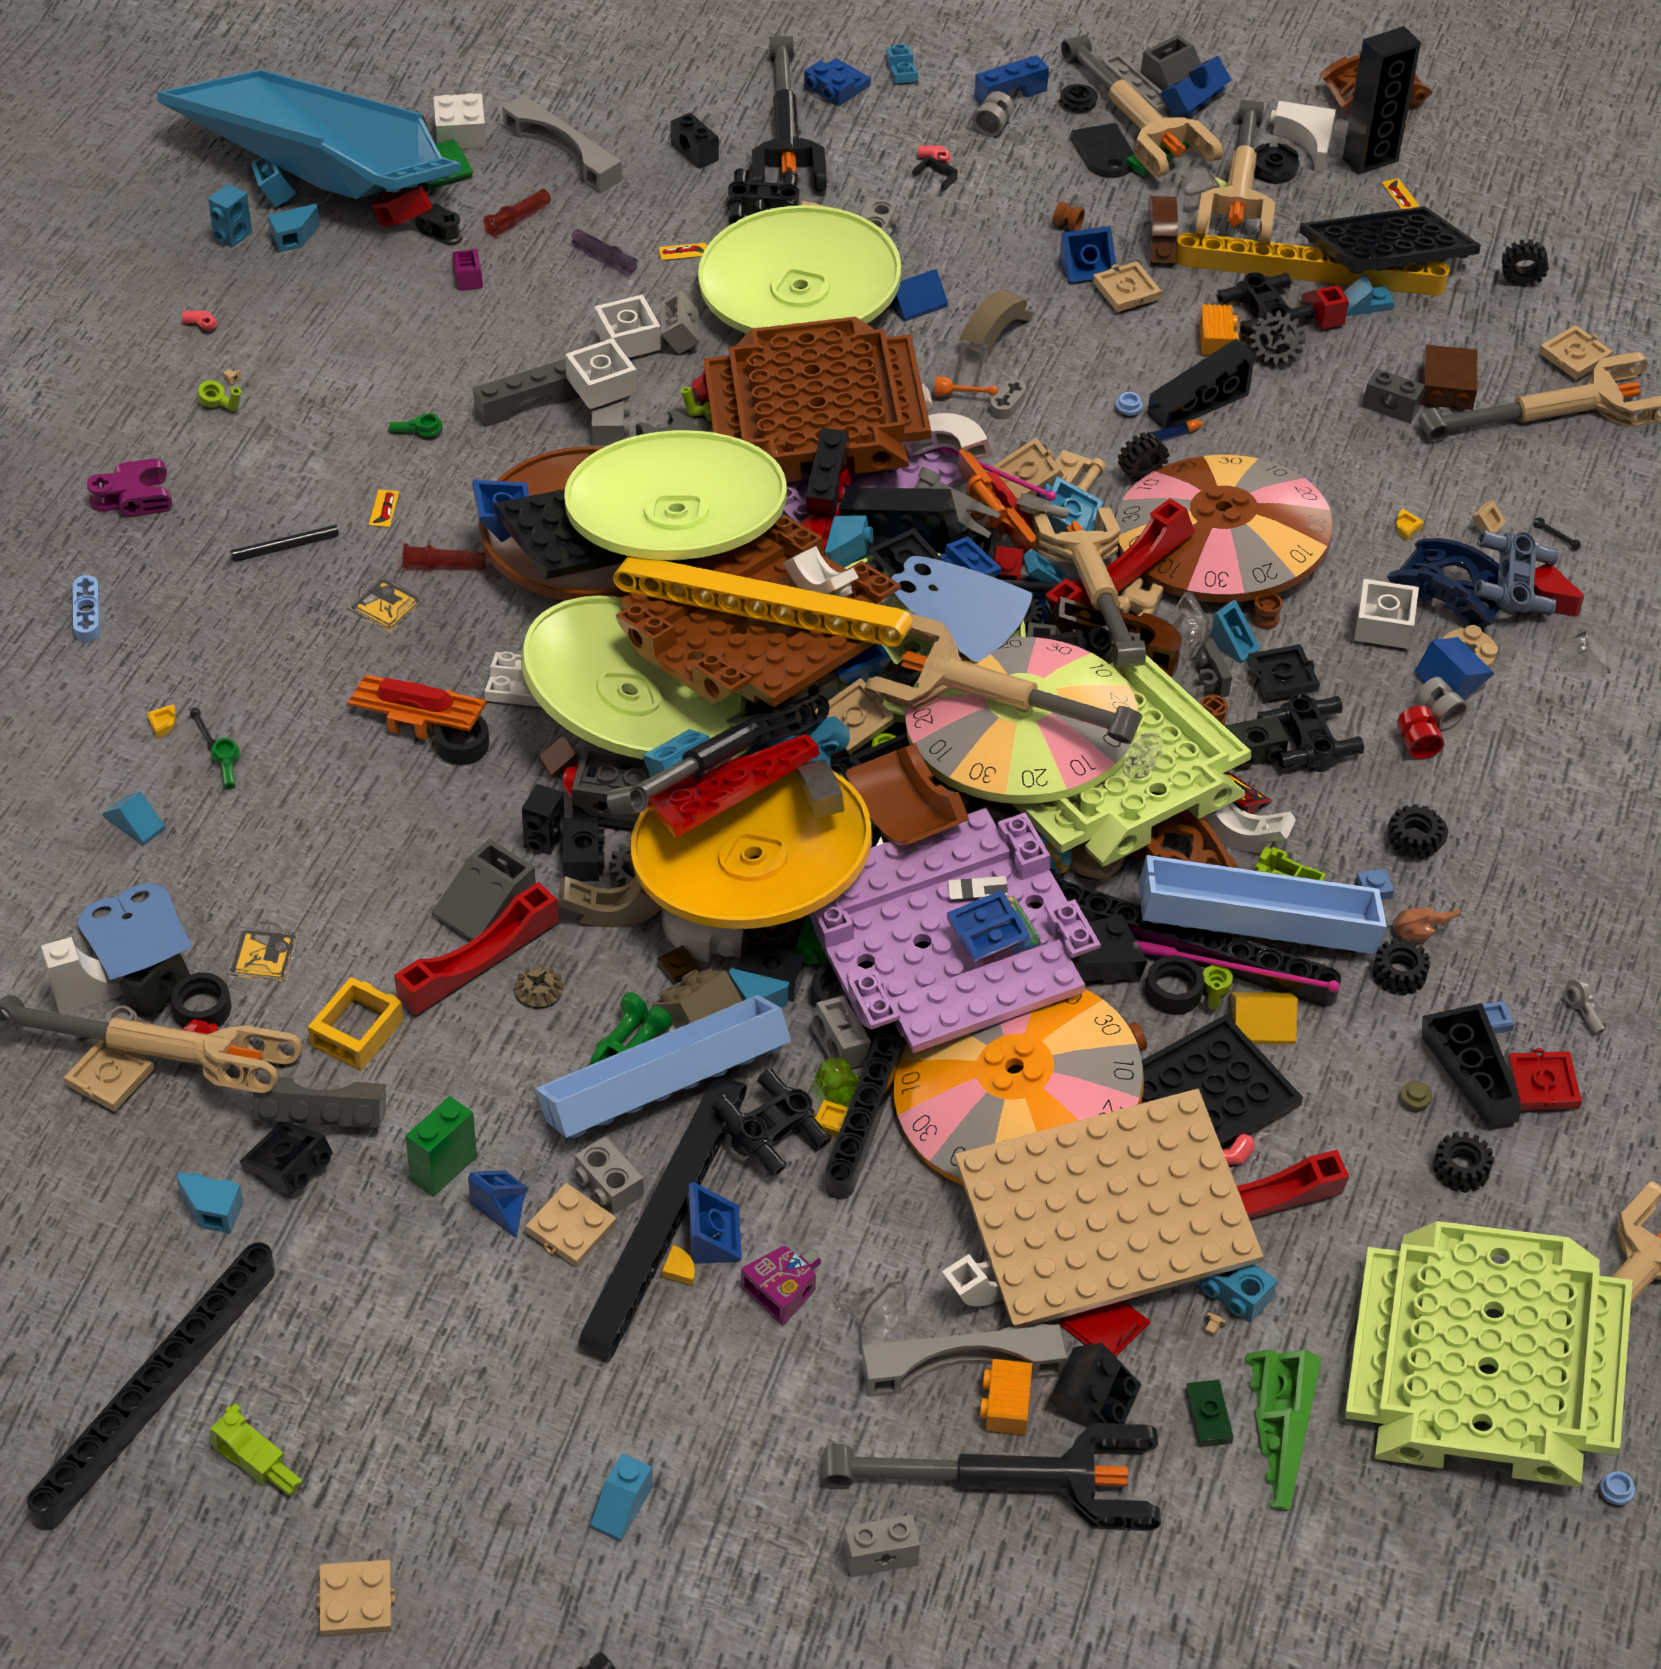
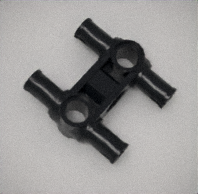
M738 168L734 171V181L728 186L727 207L730 211L728 219L730 225L744 218V215H752L773 208L799 205L798 175L794 171H786L783 174V183L749 182L748 170Z
M1250 272L1236 286L1217 291V300L1221 306L1240 301L1243 302L1254 317V319L1240 322L1241 325L1239 327L1243 337L1254 334L1251 332L1252 326H1259L1257 323L1259 317L1266 320L1268 312H1270L1272 317H1276L1277 311H1280L1281 317L1284 318L1290 313V321L1298 319L1299 322L1314 319L1313 315H1315L1311 303L1291 308L1288 307L1277 291L1291 287V279L1286 272L1272 277L1264 276L1258 272Z
M1295 694L1289 699V702L1283 703L1278 709L1257 712V719L1277 715L1281 725L1287 727L1298 748L1278 753V765L1282 771L1304 765L1313 771L1325 772L1331 768L1332 764L1340 761L1341 757L1364 753V743L1360 736L1337 741L1334 739L1323 716L1342 713L1343 705L1338 695L1316 700L1305 694Z
M769 1068L758 1077L757 1082L773 1098L772 1100L748 1114H742L729 1099V1096L724 1094L713 1103L711 1108L728 1125L727 1130L732 1137L731 1144L733 1149L740 1155L756 1157L770 1173V1176L775 1177L786 1168L787 1163L771 1145L797 1130L802 1131L815 1148L820 1150L831 1141L832 1136L815 1119L816 1114L812 1108L811 1096L802 1089L787 1087L774 1070Z

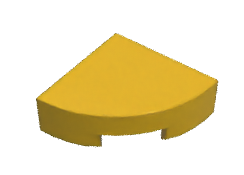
M1401 509L1398 514L1396 529L1398 534L1405 541H1408L1423 528L1424 521L1405 509Z
M174 704L147 713L148 721L157 739L169 733L176 723L177 718Z
M673 1245L662 1270V1277L693 1286L695 1267L689 1254Z

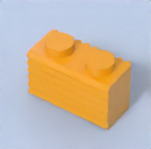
M1205 303L1202 305L1199 323L1201 355H1211L1234 339L1239 341V332H1234V330H1237L1238 316L1233 315L1231 305L1226 306L1224 304L1221 306L1219 304L1217 306L1216 304L1206 305Z
M992 1359L991 1370L985 1369L983 1389L989 1390V1398H982L980 1418L986 1419L985 1430L987 1432L993 1431L994 1433L1000 1432L1001 1434L1006 1432L1007 1434L1013 1433L1014 1435L1020 1434L1021 1436L1026 1434L1032 1363Z

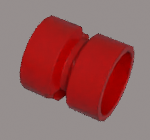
M1410 707L1399 715L1397 726L1402 737H1404V743L1412 758L1428 759L1437 755L1442 750L1444 738L1429 707Z

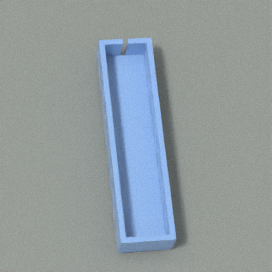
M1150 855L1146 856L1138 882L1142 920L1152 923H1164L1184 928L1191 927L1212 932H1226L1241 936H1254L1270 940L1295 942L1302 945L1309 944L1330 949L1337 948L1377 954L1387 927L1380 891L1376 888Z
M756 995L539 1086L535 1090L546 1122L566 1138H574L586 1133V1129L613 1122L616 1116L625 1112H637L643 1108L644 1104L651 1101L665 1100L672 1095V1092L679 1089L693 1088L700 1083V1080L707 1077L721 1076L727 1072L728 1068L735 1065H747L761 1054L775 1053L782 1049V1045L792 1041L782 1008Z

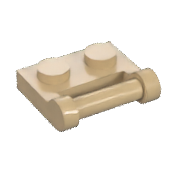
M1062 450L1055 460V463L1064 475L1062 479L1073 485L1082 471L1087 472L1080 484L1076 486L1086 492L1096 477L1101 475L1106 469L1105 462L1100 458L1091 460L1066 450Z

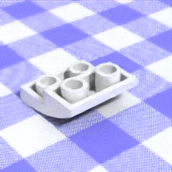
M512 652L495 653L490 666V678L485 689L486 701L541 707L525 682L521 667V655Z

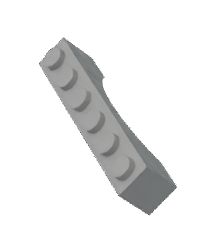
M523 95L502 107L503 126L520 138L545 141L565 150L580 165L584 182L599 193L622 181L621 160L572 128L569 124L560 120L553 113L538 105L537 102Z
M1038 1324L1034 1327L1019 1329L1008 1327L1000 1331H973L969 1334L953 1336L942 1334L934 1338H907L896 1342L876 1341L863 1345L862 1366L867 1396L899 1394L911 1383L932 1371L965 1363L992 1365V1359L1032 1363L1031 1379L1060 1376L1067 1359L1060 1325Z

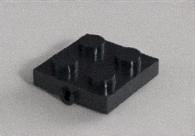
M1301 644L1248 654L1247 663L1266 701L1290 697L1295 694L1319 691L1320 683L1314 672L1313 660H1308Z

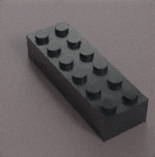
M1405 26L1363 39L1342 158L1358 175L1399 161L1421 42Z

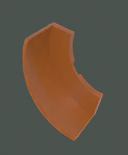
M916 743L850 768L845 772L848 782L854 786L863 798L870 814V821L882 835L897 845L906 846L969 820L959 792L949 791L944 786H935L931 782L933 774L925 764Z

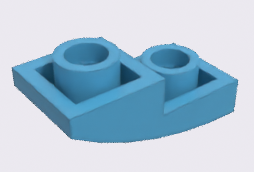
M895 44L893 47H887L886 55L894 83L918 82V72L914 66L913 53L910 47L904 44Z

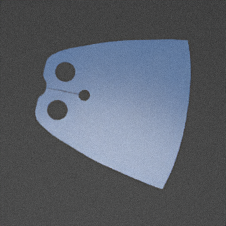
M922 556L908 558L904 563L905 570L900 574H894L891 578L897 583L909 581L916 586V591L913 593H907L900 589L894 594L915 615L943 622L945 627L952 633L958 650L975 663L983 660L1001 647L1015 632L1029 609L1033 594L983 573ZM919 563L925 564L931 569V574L926 576L918 574L914 570V566ZM935 585L938 590L931 591L928 586Z

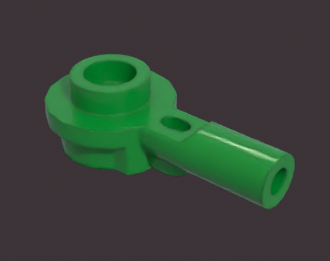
M433 413L417 416L416 419H411L409 422L389 423L390 433L418 432L423 437H434L443 428L442 421Z
M221 738L211 748V757L214 762L221 765L224 788L232 790L236 786L233 763L240 757V749L232 739Z

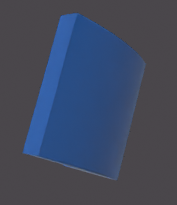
M968 536L947 544L945 553L939 555L947 563L965 567L993 578L1001 573L1002 568Z
M1003 890L947 912V919L952 929L974 962L1030 938V934L1018 911L1013 910Z

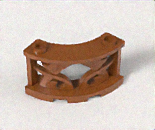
M1359 51V55L1349 59L1345 56L1319 73L1339 102L1342 110L1348 115L1351 112L1361 51ZM1415 73L1409 105L1416 108L1433 91L1427 85L1422 84ZM1344 86V88L1340 91L1339 87ZM1352 90L1351 97L1345 99L1344 96Z
M1188 809L1152 826L1151 843L1130 853L1139 861L1146 859V856L1150 855L1237 868L1235 860L1232 856L1228 855L1225 847L1203 817L1197 819ZM1165 833H1177L1192 838L1193 847L1190 859L1178 851L1162 849Z

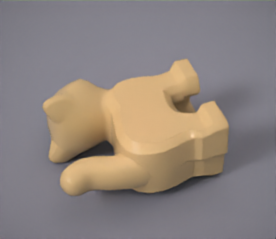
M1137 577L1129 583L1122 595L1118 596L1116 605L1120 612L1128 613L1132 611L1137 616H1141L1143 613L1154 615L1163 595V587L1153 583L1149 591H1144L1140 589L1143 581Z

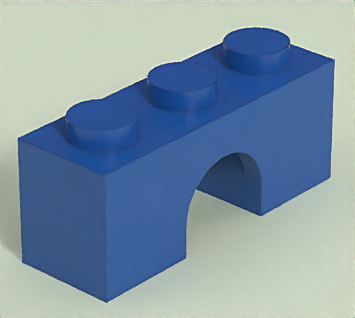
M1038 55L978 73L975 77L974 98L982 105L990 93L999 91L1008 95L1015 86L1026 97L1046 92L1049 67Z
M1219 56L1204 61L1191 70L1189 74L1193 82L1190 77L1173 83L1160 93L1173 118L1181 115L1186 118L1197 111L1196 106L1201 107L1211 101V95L1214 97L1226 90L1224 86L1232 80Z

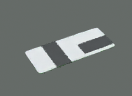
M1006 876L948 881L951 900L986 897L1000 890H1003L1005 895H1008Z

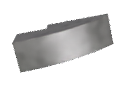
M825 759L807 762L795 769L809 808H812L815 818L845 811L841 788L834 772Z

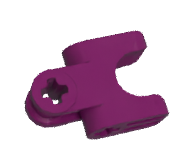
M156 458L124 462L116 466L114 473L91 476L87 480V489L92 494L89 499L91 508L99 512L120 509L121 513L126 516H141L168 511L172 505V497L169 491L161 486L150 487L160 485L166 479L167 467L165 463Z

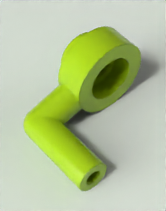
M207 380L199 385L197 398L203 406L214 408L221 405L232 412H236L239 409L242 391L239 387H233L230 398L224 395V387L219 382Z
M682 388L681 394L688 415L705 416L708 421L712 422L709 401L704 405L696 406L691 388Z
M1211 965L1203 971L1205 979L1203 989L1209 994L1207 1006L1211 1010H1215L1219 1007L1221 996L1230 991L1233 976L1228 968Z

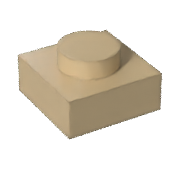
M1494 500L1485 502L1472 516L1480 531L1484 529L1497 533L1506 523Z

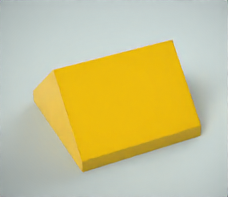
M1230 992L1232 1021L1253 1044L1296 1045L1298 1002L1296 996L1292 993Z

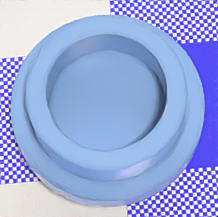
M1125 392L1118 398L1116 408L1124 415H1136L1142 410V401L1138 394Z
M1615 1471L1607 1474L1602 1479L1600 1491L1608 1502L1615 1505H1624L1633 1499L1635 1486L1629 1475L1624 1472Z

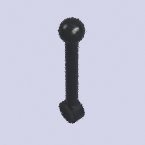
M1538 517L1534 519V527L1547 530L1569 543L1574 550L1581 547L1579 540H1573L1547 525L1543 518Z
M194 707L190 710V716L196 719L208 742V750L211 752V748L216 740L212 739L200 716V709Z

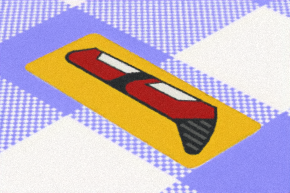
M1400 179L1382 182L1401 209L1419 207L1417 201Z
M697 243L659 247L662 260L702 256L707 244Z
M378 490L369 525L390 527L399 491Z

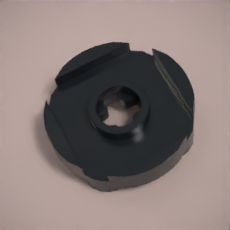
M1265 143L1254 149L1257 155L1255 173L1268 179L1270 183L1281 184L1283 180L1297 174L1299 155L1292 147L1278 143V147H1270V143Z

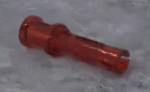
M541 189L539 192L511 207L503 206L499 209V212L484 216L483 224L486 231L490 235L496 236L500 234L502 229L515 226L518 219L551 202L549 193L545 189Z
M404 543L402 563L403 568L413 565L425 566L426 569H431L434 566L486 569L487 555L484 551L435 549L430 544L426 547H417Z

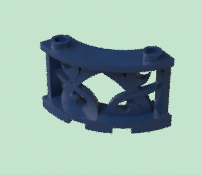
M1443 538L1417 540L1415 543L1416 549L1399 570L1391 571L1386 577L1390 583L1419 587L1418 598L1430 601L1436 598L1445 602V608L1458 616L1466 626L1476 625L1480 628L1489 626L1496 619L1494 616L1500 609L1495 601L1476 597L1473 594L1474 586L1479 580L1498 585L1499 563L1482 551L1462 542ZM1448 566L1463 568L1469 573L1472 582L1466 580L1453 581L1445 577L1441 568Z

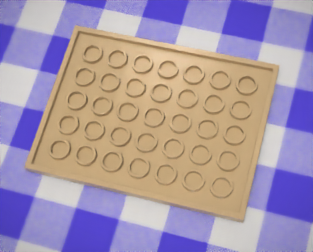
M1199 1088L955 1154V1161L1013 1328H1026L1263 1262V1253Z

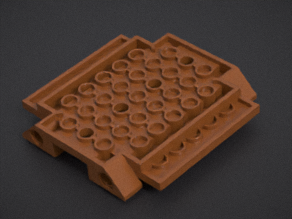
M855 316L752 328L735 346L729 347V356L704 358L713 433L744 440L767 452L781 466L786 482L802 480L800 463L814 462L821 428L849 431L850 450L848 457L853 458L855 473H869L872 471L909 467L906 447L900 442L932 439L911 334L886 337L885 329L875 330Z
M786 515L780 517L766 531L768 537L762 534L738 548L711 556L687 559L680 563L682 565L799 588L790 577L783 562L816 546L824 561L834 571L844 572L854 567L859 578L850 582L853 593L844 598L877 604L901 589V584L863 561L849 569H845L824 556L823 537ZM629 593L620 599L621 608L624 610L616 614L618 623L638 655L712 704L717 703L734 692H738L754 704L763 700L772 707H775L875 644L636 593Z

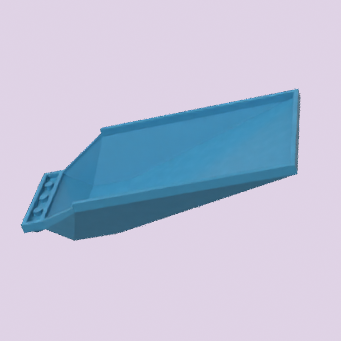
M258 69L157 92V102L318 188L357 199L383 191L399 192L400 188H414L419 183H433L434 179L450 178V175L461 172V162L441 156L422 120V113L270 71Z

